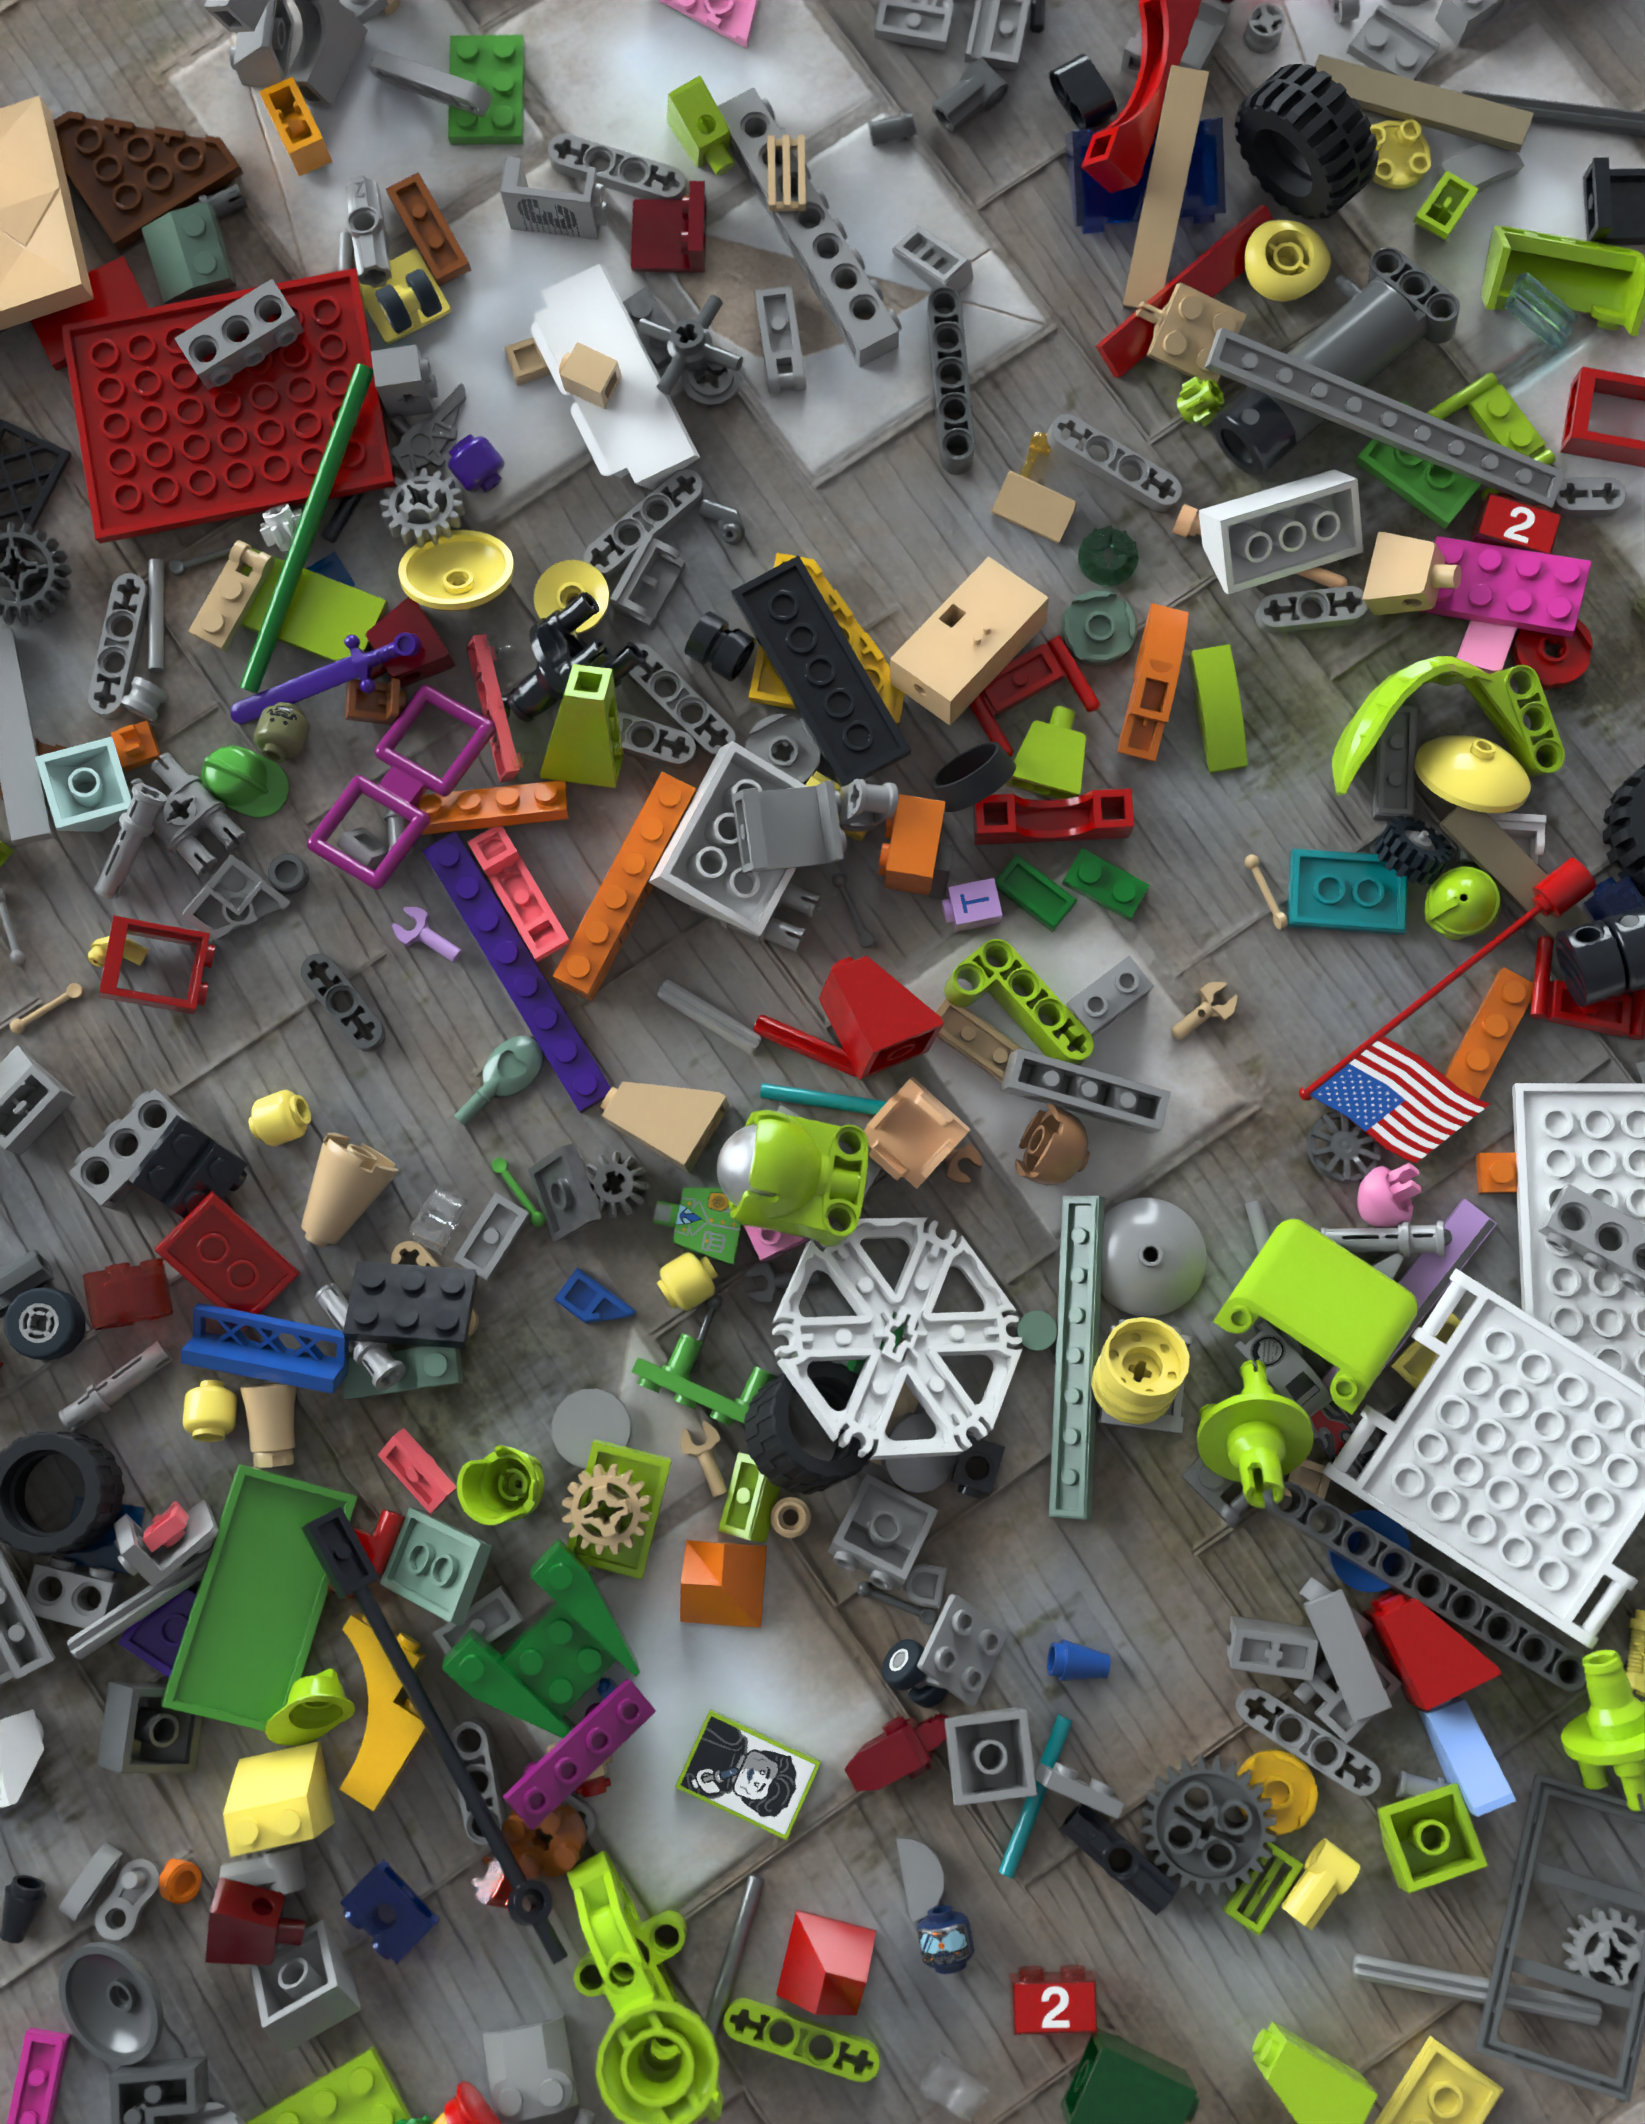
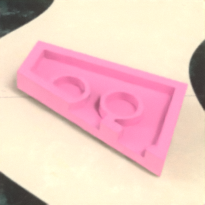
M658 0L739 45L748 48L759 0Z

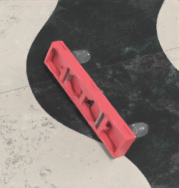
M486 634L473 635L466 649L482 714L496 725V731L489 742L499 783L512 781L520 771L519 768H523V763L525 767L540 766L543 764L546 754L542 750L523 752L522 763L520 753H516L507 720L510 717V707L507 702V696H501L493 661H497V658L499 661L516 659L520 656L521 650L516 644L497 645L495 654L494 646L489 645Z

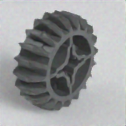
M13 522L8 523L7 532L2 533L0 529V554L6 551V558L0 563V587L11 588V592L15 597V601L0 598V616L3 614L4 622L7 625H12L16 616H18L22 626L28 625L29 615H33L37 622H42L43 616L40 613L42 610L46 609L52 615L56 613V609L52 604L53 600L65 603V596L58 590L71 588L70 581L63 578L72 573L69 565L62 564L68 559L65 551L57 550L59 543L55 538L46 540L47 533L44 529L40 528L33 534L31 525L26 522L21 527L20 532H18ZM21 548H28L40 553L47 559L48 564L39 565L37 561H26L21 553ZM17 562L24 571L20 573L19 587L12 577L16 575V569H18ZM45 579H47L43 588L36 595L29 598L31 588L35 584L44 583Z

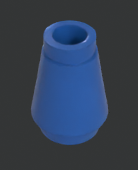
M1064 1639L1060 1643L1052 1642L1047 1659L1048 1674L1050 1676H1057L1058 1681L1107 1678L1110 1671V1656L1107 1653H1101L1100 1651Z

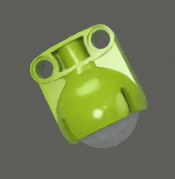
M772 1110L754 1111L750 1114L744 1128L735 1132L725 1142L718 1157L717 1177L723 1193L729 1199L731 1219L749 1227L818 1240L825 1246L835 1247L841 1244L857 1228L868 1168V1138L865 1132L855 1125L837 1126ZM838 1141L849 1144L853 1154L844 1153L840 1149ZM828 1217L837 1218L842 1224L843 1231L834 1230L828 1222Z

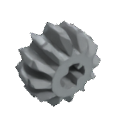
M614 1151L612 1163L608 1162L604 1154L598 1155V1161L602 1167L598 1170L595 1166L588 1164L586 1170L595 1176L594 1179L588 1180L591 1188H594L592 1192L599 1199L600 1214L609 1205V1216L611 1219L617 1218L619 1206H622L627 1216L632 1215L633 1210L628 1204L631 1200L641 1206L645 1203V1200L636 1194V1190H649L647 1182L636 1181L647 1173L646 1169L638 1167L632 1170L636 1163V1158L633 1155L627 1157L621 1165L622 1155L620 1151ZM612 1176H616L619 1180L622 1177L625 1178V1182L620 1185L622 1191L618 1194H615L612 1190L609 1193L606 1192V1188L611 1185L609 1178Z

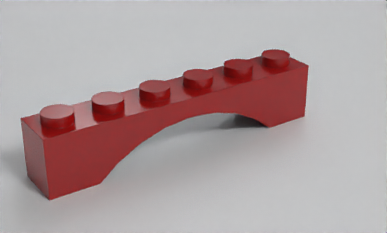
M1140 0L1139 2L1142 53L1140 70L1134 91L1127 106L1118 118L1105 129L1092 135L1081 166L1082 169L1110 193L1137 186L1143 175V168L1149 150L1154 143V136L1160 122L1171 65L1179 66L1183 53L1188 46V38L1194 21L1199 14L1202 0Z

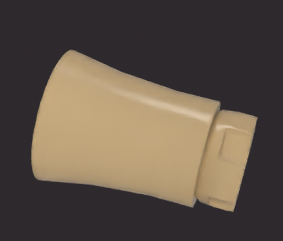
M276 1382L240 1387L247 1416L250 1452H254V1467L269 1468L294 1464L292 1448H295L294 1416L297 1386Z

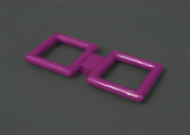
M428 684L422 685L375 748L374 754L376 758L391 766L390 770L379 785L362 775L355 776L308 839V849L376 890L383 888L430 822L429 815L415 807L428 788L443 797L451 794L495 733V723ZM428 702L477 730L443 778L394 751ZM362 793L410 821L407 828L375 871L327 843V840Z

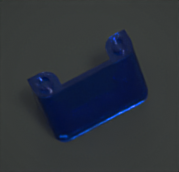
M1223 117L1203 119L1198 124L1179 218L1193 217V224L1216 222L1215 214L1226 213ZM1158 127L1138 185L1113 193L1108 192L1081 168L1092 135L1103 129H1099L1094 133L1091 129L1071 131L1065 134L1075 227H1082V234L1105 232L1104 225L1139 222Z

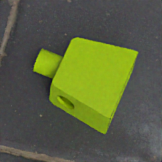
M699 75L668 93L667 123L695 166L699 168L709 163L716 176H721L730 171L735 165L728 152L731 131L702 77Z
M1056 706L1053 709L1049 723L1033 721L1014 759L1016 770L1013 776L1006 782L1007 786L1057 800L1079 796L1082 784L1086 735L1072 730L1076 716L1073 710Z

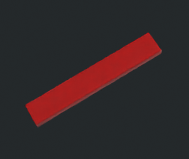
M1260 205L1146 303L1162 310L1169 302L1176 284L1180 282L1212 298L1245 271V249L1254 230L1261 224L1274 220L1267 206ZM1136 312L1095 346L1114 377H1122L1144 358L1153 340L1155 324L1135 316Z

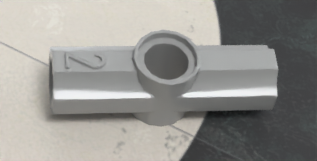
M365 176L352 178L351 183L345 187L349 211L347 225L352 234L358 279L361 284H366L373 288L385 286L388 279L392 278L388 251L390 239L385 229L379 186L376 180H370Z

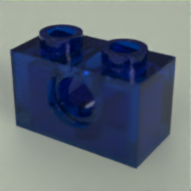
M384 1859L340 1901V1904L345 1908L343 1914L350 1924L357 1929L363 1927L374 1939L372 1945L378 1954L386 1960L392 1958L396 1964L440 1920ZM388 1904L394 1908L396 1912L395 1923H385L380 1919L378 1915L379 1905Z

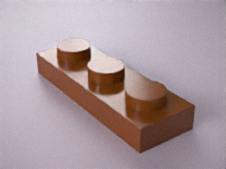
M419 172L386 188L388 197L438 286L471 271L466 256Z

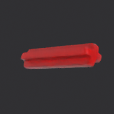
M760 1015L756 1020L753 1031L761 1035V1037L848 1075L857 1077L850 1063L849 1056L844 1049L766 1015Z

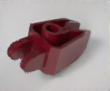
M940 1712L935 1714V1717L931 1716L918 1723L915 1716L905 1720L904 1716L900 1715L883 1725L884 1733L865 1743L844 1769L855 1790H879L906 1775L913 1779L932 1767L929 1761H931L935 1753L933 1749L941 1745L942 1742L945 1743L947 1739L944 1719L950 1718L949 1715L941 1714Z

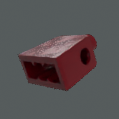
M407 597L365 634L374 650L394 642L396 636L404 632L415 634L421 641V649L417 655L412 657L401 655L373 667L370 676L372 680L388 672L391 678L400 679V688H403L455 667L449 652L421 607L410 597Z
M220 1877L209 1912L205 1962L268 1966L274 1961L278 1943L302 1946L307 1920L283 1917L285 1896L280 1892Z

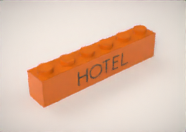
M661 772L553 974V978L559 986L593 1002L654 887L648 881L697 792L695 787Z

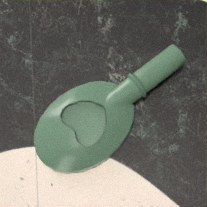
M517 1036L500 1044L490 1054L484 1066V1085L476 1090V1093L454 1117L466 1126L487 1103L491 1102L490 1100L495 1095L510 1097L527 1089L538 1077L543 1066L544 1055L538 1042L528 1036Z

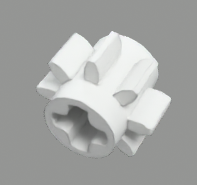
M286 503L270 508L263 514L265 522L260 524L262 529L259 531L268 547L277 544L280 551H289L302 515L301 508L292 512L289 504Z

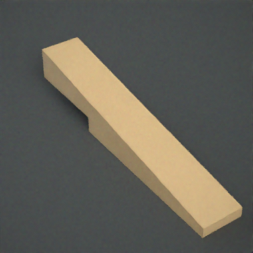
M1171 65L1123 307L1139 309L1138 306L1141 301L1147 302L1165 287L1209 76L1208 71Z

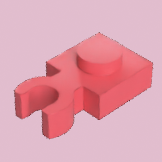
M174 1501L168 1510L161 1515L157 1514L152 1519L153 1524L146 1528L142 1541L151 1552L161 1545H164L166 1549L171 1547L185 1535L184 1528L186 1527L189 1515L177 1501Z

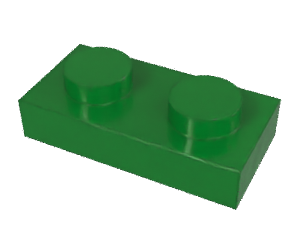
M1081 848L1062 882L1066 887L1128 921L1131 920L1150 886Z

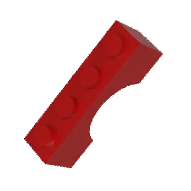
M1132 788L1092 790L1077 797L1059 800H1031L1021 798L1015 794L990 795L973 805L975 845L1129 838L1134 828Z

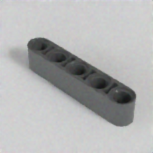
M941 286L930 293L927 307V331L939 460L941 467L946 472L952 475H960L967 472L972 466L975 447L962 300L960 294L954 288ZM947 307L952 311L947 314H941L936 309ZM942 342H951L955 345V347L952 349H944L940 347L939 344ZM945 377H954L959 382L950 385L944 383L942 379H944ZM949 412H957L962 415V418L950 420L945 415ZM960 447L966 453L961 456H954L948 450Z

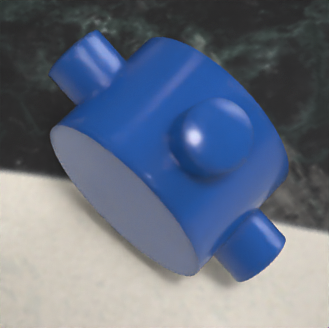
M610 1677L608 1679L602 1678L599 1681V1687L596 1689L604 1700L618 1685Z

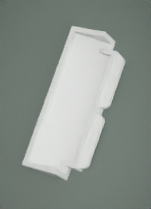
M597 264L540 291L547 308L533 314L536 321L532 324L531 333L561 393L573 395L564 390L559 374V366L564 355L567 352L571 353L577 342L605 354L619 363L622 378L605 409L573 395L576 402L571 408L572 417L600 473L606 477L615 475L620 478L630 473L635 484L654 490L674 473L683 470L699 459L700 456L670 396L663 394L657 389V384L661 378L605 266Z

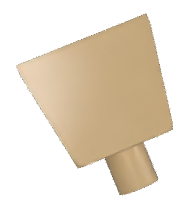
M1378 532L1362 600L1373 615L1430 610L1436 604L1439 588L1457 589L1459 587L1461 567L1460 565L1445 564L1444 555L1437 544L1433 542Z

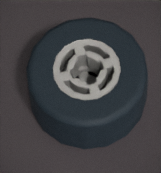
M47 1287L32 1288L18 1295L9 1305L4 1318L5 1335L9 1344L20 1355L37 1360L59 1359L70 1354L81 1342L85 1332V1314L80 1303L69 1293Z

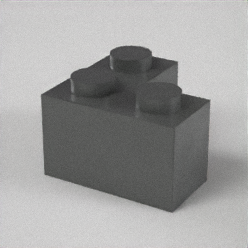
M208 2057L143 2061L119 2067L110 2075L111 2124H168V2116L197 2113L209 2101Z

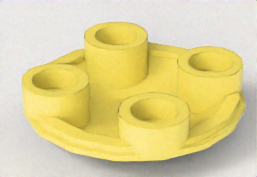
M1406 119L1403 122L1385 120L1370 127L1371 133L1375 134L1377 140L1375 150L1379 151L1377 168L1372 180L1376 184L1388 189H1405L1417 184L1426 175L1431 166L1430 147L1422 134L1421 125L1413 119Z

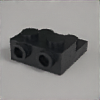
M176 1115L129 1180L132 1184L165 1204L170 1210L185 1218L211 1191L223 1199L229 1190L233 1192L238 1190L246 1179L247 1172L244 1169L248 1164L216 1140Z

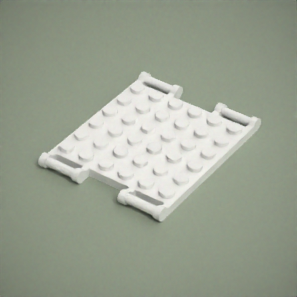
M1455 1269L1449 1278L1452 1280V1283L1423 1327H1417L1411 1336L1438 1354L1430 1369L1395 1422L1366 1404L1360 1413L1363 1418L1334 1462H1328L1322 1472L1583 1645L1593 1649L1599 1640L1596 1635L1627 1589L1632 1591L1638 1582L1635 1577L1612 1562L1645 1514V1388L1463 1272ZM1466 1290H1468L1477 1297L1445 1344L1437 1339L1436 1336ZM1378 1427L1387 1434L1358 1478L1355 1479L1347 1471L1375 1428ZM1605 1574L1613 1579L1583 1625L1575 1623L1573 1621L1603 1575Z

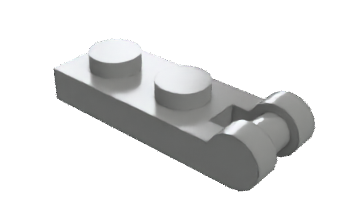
M792 286L755 291L769 394L781 393L780 389L795 387V391L806 389ZM791 364L792 372L778 373L777 365Z

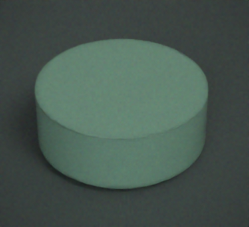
M1031 1311L1019 1320L1016 1334L1017 1337H1022L1021 1344L1026 1349L1041 1351L1051 1346L1055 1341L1057 1326L1054 1319L1046 1312Z

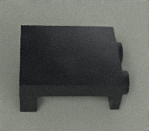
M1609 157L1593 158L1583 175L1587 241L1609 245H1645V168L1610 169Z

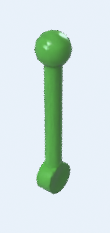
M503 1158L494 1159L492 1169L503 1176L525 1209L531 1214V1224L535 1227L543 1226L545 1223L543 1213L537 1212L507 1170V1161Z

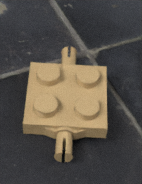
M1181 282L1176 284L1169 302L1162 310L1145 301H1141L1135 316L1155 324L1153 340L1146 356L1189 377L1194 378L1198 376L1200 381L1212 379L1218 383L1221 375L1204 368L1216 333L1223 327L1239 334L1247 314Z

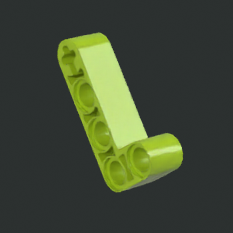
M991 939L984 943L957 965L945 983V997L952 1005L960 1008L972 1005L989 992L1045 1056L1081 1066L1093 1051L1094 1041L1088 1030L1005 940ZM986 956L995 957L1000 962L1001 967L991 966L987 962ZM957 979H964L970 982L973 990L968 991L961 988ZM1012 985L1021 986L1026 991L1027 996L1017 995L1013 991ZM1038 1014L1047 1015L1052 1020L1053 1026L1044 1025L1040 1021ZM1059 1030H1060V1031L1062 1032V1034H1061L1060 1037L1057 1039V1038L1055 1037V1035H1056V1034L1059 1032ZM1073 1046L1076 1050L1071 1053L1067 1048Z

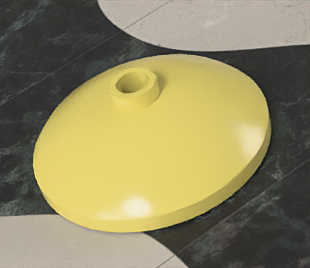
M452 530V537L450 539L440 535L438 536L439 545L436 546L431 542V539L425 540L423 548H419L418 543H416L402 557L398 574L404 592L415 602L440 611H464L482 606L501 594L510 584L514 574V562L509 548L498 538L473 530Z
M1447 735L1432 739L1419 748L1414 760L1415 771L1427 788L1444 800L1469 810L1484 813L1510 812L1518 809L1526 802L1531 790L1530 779L1521 763L1499 745L1480 737Z

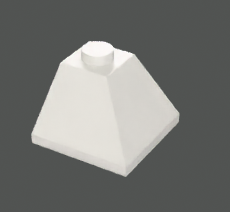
M34 1709L0 1720V1808L18 1802L44 1751L42 1742L44 1736L43 1727L40 1720L36 1718Z

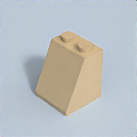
M625 1081L621 1083L618 1089L612 1087L601 1104V1108L605 1109L602 1117L610 1127L689 1174L730 1108L727 1097L720 1092Z

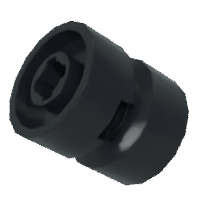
M708 611L694 627L684 652L702 665L709 662L712 663V671L731 682L738 677L749 661L756 645V638L739 628L733 631L729 630L728 621Z

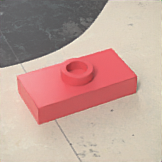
M405 1428L393 1435L378 1454L380 1459L430 1515L440 1508L457 1489V1486L440 1469L433 1457L424 1451Z

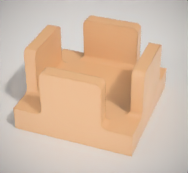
M911 1077L888 1100L863 1131L868 1138V1145L872 1148L868 1155L895 1180L898 1181L901 1177H904L918 1189L971 1129L914 1077Z

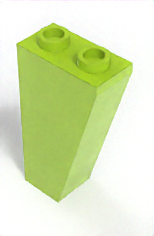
M573 664L548 743L540 777L543 779L616 788L624 755L613 671L607 668Z

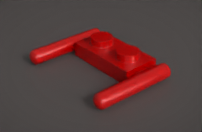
M1056 636L1046 644L1043 643L1010 661L969 706L990 742L999 743L1011 758L1014 750L999 727L994 715L997 716L1056 684L1064 677H1067L1088 712L1098 710L1100 702L1061 637Z
M1547 935L1538 938L1530 1011L1531 1018L1547 1019L1546 1021L1619 1037L1628 1036V1038L1633 1040L1644 1039L1645 989L1632 992L1631 996L1623 994L1622 996L1585 1007L1578 1006L1570 995L1564 981H1550L1554 940Z

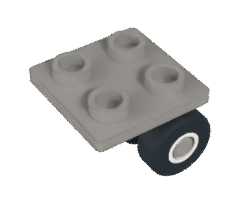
M951 1594L926 1647H922L911 1639H905L895 1644L883 1661V1678L898 1690L911 1689L908 1697L923 1708L936 1706L946 1697L948 1692H951L965 1704L975 1706L1007 1634L960 1596Z

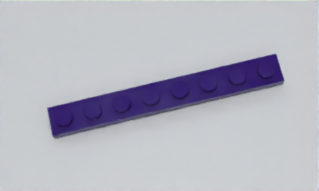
M457 832L451 833L422 850L578 1111L582 1113L604 1100L611 1087Z

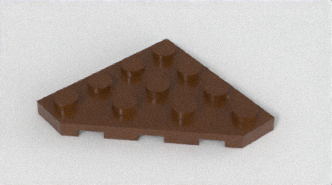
M68 111L54 120L65 172L118 251L142 237V227L170 211L186 208L200 201L199 197L203 195L208 196L243 174L240 165L220 137L206 135L205 138L186 135L181 130L155 126V129L135 126L134 122L107 117L104 120L85 117L83 113Z

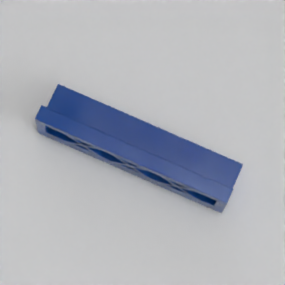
M197 1303L193 1308V1337L181 1349L182 1364L332 1394L348 1375L349 1340H345L343 1331ZM206 1318L217 1320L226 1332L222 1335L206 1332ZM243 1326L254 1327L264 1339L260 1342L250 1341L240 1329ZM282 1333L291 1334L302 1346L297 1350L287 1348L278 1336ZM320 1340L337 1343V1358L324 1355L315 1344Z

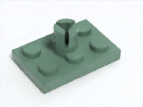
M409 1507L380 1584L450 1623L463 1625L493 1546L422 1510Z

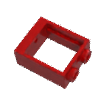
M1582 366L1570 385L1560 452L1645 468V441L1588 431L1594 392L1645 401V378Z
M113 915L98 998L194 1014L197 1005L204 1006L206 1001L208 983L201 982L203 968H211L215 945L208 944L210 933ZM127 934L196 947L187 1000L117 988Z

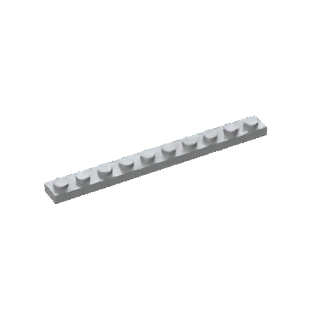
M1222 327L1217 331L1204 368L1546 511L1553 508L1565 473L1564 471Z

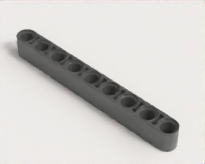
M1283 1480L1285 1489L1287 1488L1292 1495L1291 1505L1283 1511L1273 1499L1272 1488L1263 1492L1265 1510L1269 1514L1400 1594L1418 1599L1441 1619L1543 1681L1568 1691H1577L1586 1684L1584 1667H1582L1583 1658L1304 1487ZM1322 1510L1326 1515L1327 1522L1322 1530L1316 1532L1312 1526V1519L1316 1512ZM1357 1531L1361 1537V1545L1357 1551L1351 1553L1347 1547L1348 1537ZM1393 1553L1396 1558V1565L1392 1572L1386 1574L1383 1570L1382 1562L1386 1555ZM1427 1574L1431 1585L1429 1590L1421 1595L1417 1584L1419 1579ZM1462 1595L1465 1600V1608L1460 1615L1455 1616L1453 1603L1457 1597ZM1497 1617L1500 1622L1499 1631L1495 1636L1490 1637L1488 1633L1489 1622ZM1532 1638L1535 1647L1531 1656L1525 1658L1523 1646L1527 1640ZM1567 1660L1569 1663L1568 1674L1560 1679L1558 1675L1559 1665Z

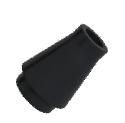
M18 1875L12 1879L11 1884L5 1887L2 1927L0 1930V1938L9 1943H21L24 1941L27 1930L47 1897L44 1892L46 1885L42 1880L33 1876Z

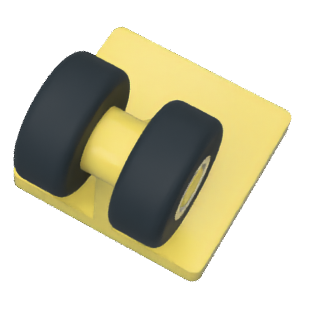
M412 249L390 261L392 278L388 279L385 286L373 288L369 285L361 284L365 309L386 345H390L451 312L449 303L417 249Z

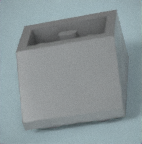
M19 1045L0 1063V1145L5 1150L22 1155L73 1101L75 1096Z

